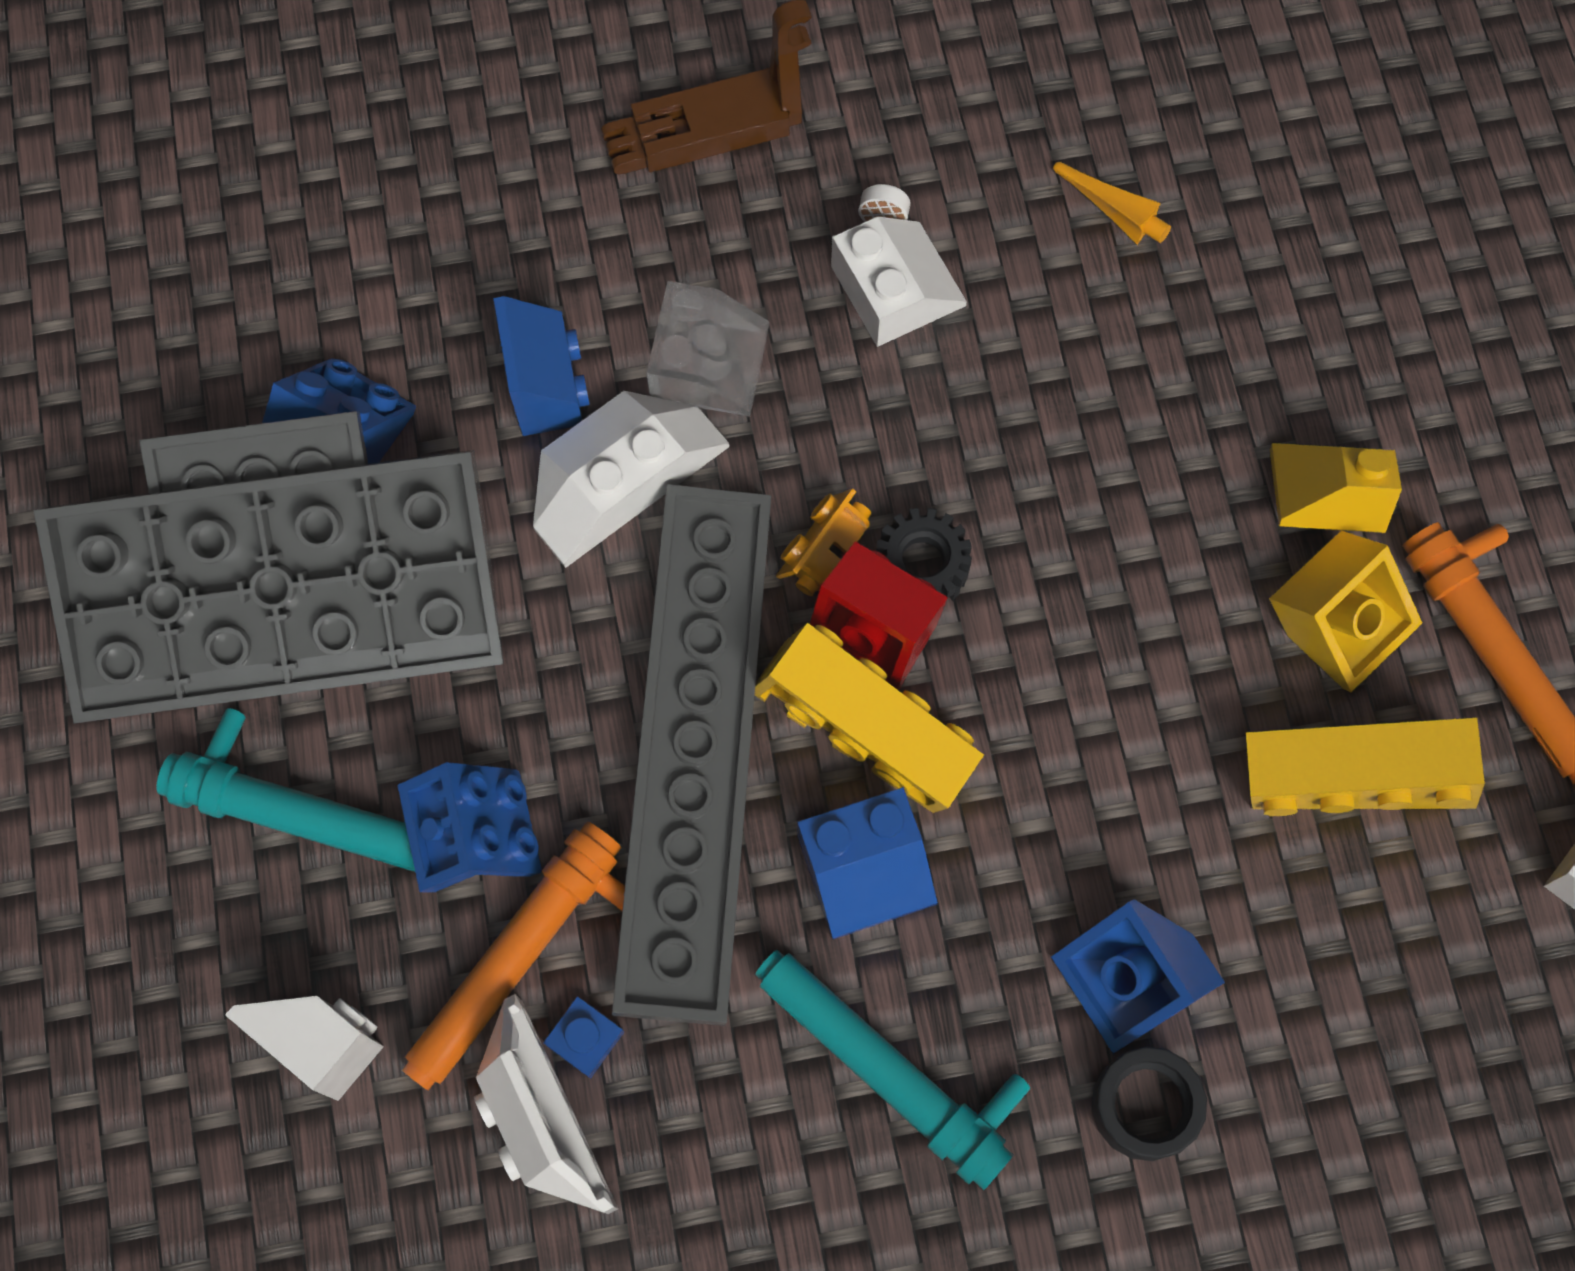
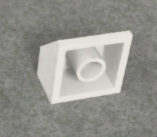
M875 217L832 237L831 267L877 347L966 306V299L920 222Z
M318 996L234 1005L225 1014L313 1091L339 1101L384 1047L371 1036L378 1027L355 1007L350 1006L341 998L334 1005L329 1004Z

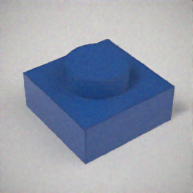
M577 996L543 1044L591 1079L624 1034V1031Z

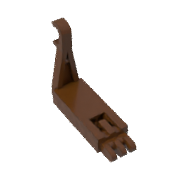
M806 0L789 1L774 11L772 16L770 68L631 104L632 117L603 125L601 132L603 139L608 142L606 148L608 155L613 158L611 164L614 173L626 174L648 168L650 173L789 136L790 126L802 123L798 51L812 44L806 27L801 25L794 28L791 27L799 23H806L812 18ZM657 133H659L661 139L657 138Z

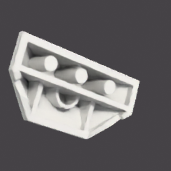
M623 391L541 450L533 521L534 531L566 568L664 496L667 484L679 485L729 448V442L697 406Z
M516 994L506 998L476 1076L482 1093L474 1096V1100L486 1126L490 1128L497 1124L506 1143L505 1146L498 1149V1153L508 1176L512 1181L521 1178L527 1187L606 1214L618 1210L619 1208L522 1000Z

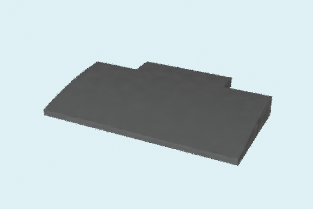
M360 411L142 439L139 441L149 493L48 506L33 510L74 724L504 664L475 451L467 450L368 464Z

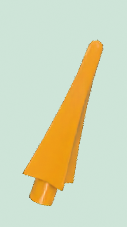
M1062 162L1054 164L1053 170L1090 199L1137 245L1145 234L1159 243L1163 242L1168 236L1171 226L1156 217L1160 202L1104 183Z

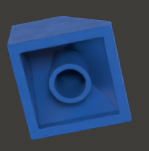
M1135 899L1126 903L1051 956L1113 1054L1225 983L1192 933Z

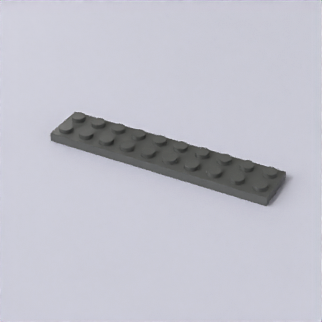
M667 484L612 1016L725 1026L727 1023L772 495Z

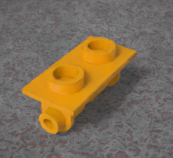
M853 488L834 496L829 493L818 503L810 516L815 521L805 536L802 534L797 535L783 551L781 559L785 561V564L777 573V578L797 576L799 580L795 584L796 587L808 596H813L816 591H820L822 583L841 560L829 550L830 546L834 544L846 554L855 541L858 542L870 526L868 518L871 516V511L859 502H854L853 505L849 503L856 493Z

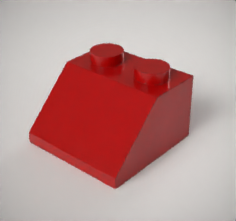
M855 541L822 583L810 625L814 628L816 625H821L834 632L842 640L843 646L841 648L858 661L860 658H865L878 665L887 674L885 681L899 691L936 628L948 597L938 592L928 581L915 578L895 566L882 553L869 550Z

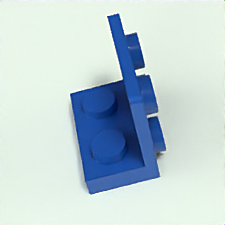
M446 762L397 785L419 892H437L475 875L532 877L541 873L538 841L533 833L526 802L527 793L518 770Z

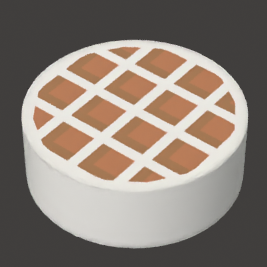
M887 184L873 185L866 188L862 193L858 209L859 216L864 222L875 217L907 220L910 199L907 194L895 186Z

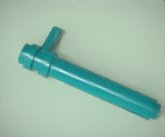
M227 708L204 756L191 752H185L182 755L171 753L162 764L156 788L159 795L167 797L169 804L183 808L195 805L198 806L202 814L216 818H223L225 815L415 872L405 822L240 773L237 766L225 763L246 719L243 713L235 709Z
M776 950L759 967L755 975L762 981L760 988L929 1140L927 1147L942 1161L945 1157H948L959 1167L956 1174L967 1184L974 1181L983 1190L989 1186L1014 1156L1003 1145L1007 1140L996 1129L1030 1090L1029 1084L1021 1076L1012 1074L981 1112L977 1114L966 1103L958 1105L790 953L784 956L780 951Z

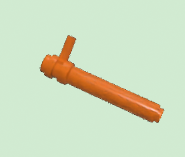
M1439 522L1419 531L1402 545L1408 554L1405 559L1414 573L1420 571L1427 581L1423 587L1433 601H1440L1561 777L1565 778L1568 776L1575 785V716L1478 579L1480 570L1473 562L1479 556L1506 543L1509 538L1507 530L1501 524H1495L1461 543L1452 530L1445 532Z
M587 821L580 831L574 829L564 841L567 848L559 858L554 855L542 870L544 878L405 1056L408 1063L402 1071L429 1091L435 1082L438 1084L443 1082L578 904L585 905L596 891L623 912L625 885L609 874L618 862L614 857L622 847L596 825Z

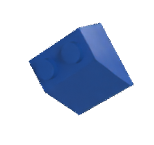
M505 296L493 298L509 394L522 435L527 436L576 426L582 421L580 407L590 405L585 376H574L572 361L581 359L576 329L566 330L562 311Z
M904 787L797 822V838L832 940L937 905L938 902L923 840Z

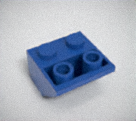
M331 358L274 382L262 423L360 411L368 464L380 462L414 415L416 405L400 397L398 391L391 386L376 383L358 373L356 367L351 363Z

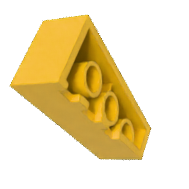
M806 623L788 638L756 681L755 696L765 702L770 694L785 703V707L788 709L787 717L803 728L807 725L815 729L824 728L830 732L828 738L832 742V747L847 757L860 762H864L868 757L875 762L872 771L876 776L896 789L904 787L906 796L932 813L948 809L984 756L983 753L972 746L974 743L972 736L957 725L947 723L945 726L930 715L929 711L931 708L927 702L910 691L905 690L903 693L898 691L885 681L887 674L878 665L868 659L860 658L858 661L841 648L843 646L842 640L826 627L816 625L814 628L809 623Z
M1477 718L1246 732L1252 809H1263L1264 815L1268 816L1292 815L1298 812L1297 809H1320L1325 813H1343L1354 809H1476L1485 784Z

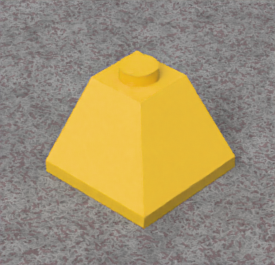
M1271 444L1270 457L1279 526L1386 533L1402 491L1395 450Z

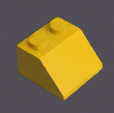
M1342 530L1269 598L1287 636L1336 683L1349 692H1352L1422 624L1388 545Z

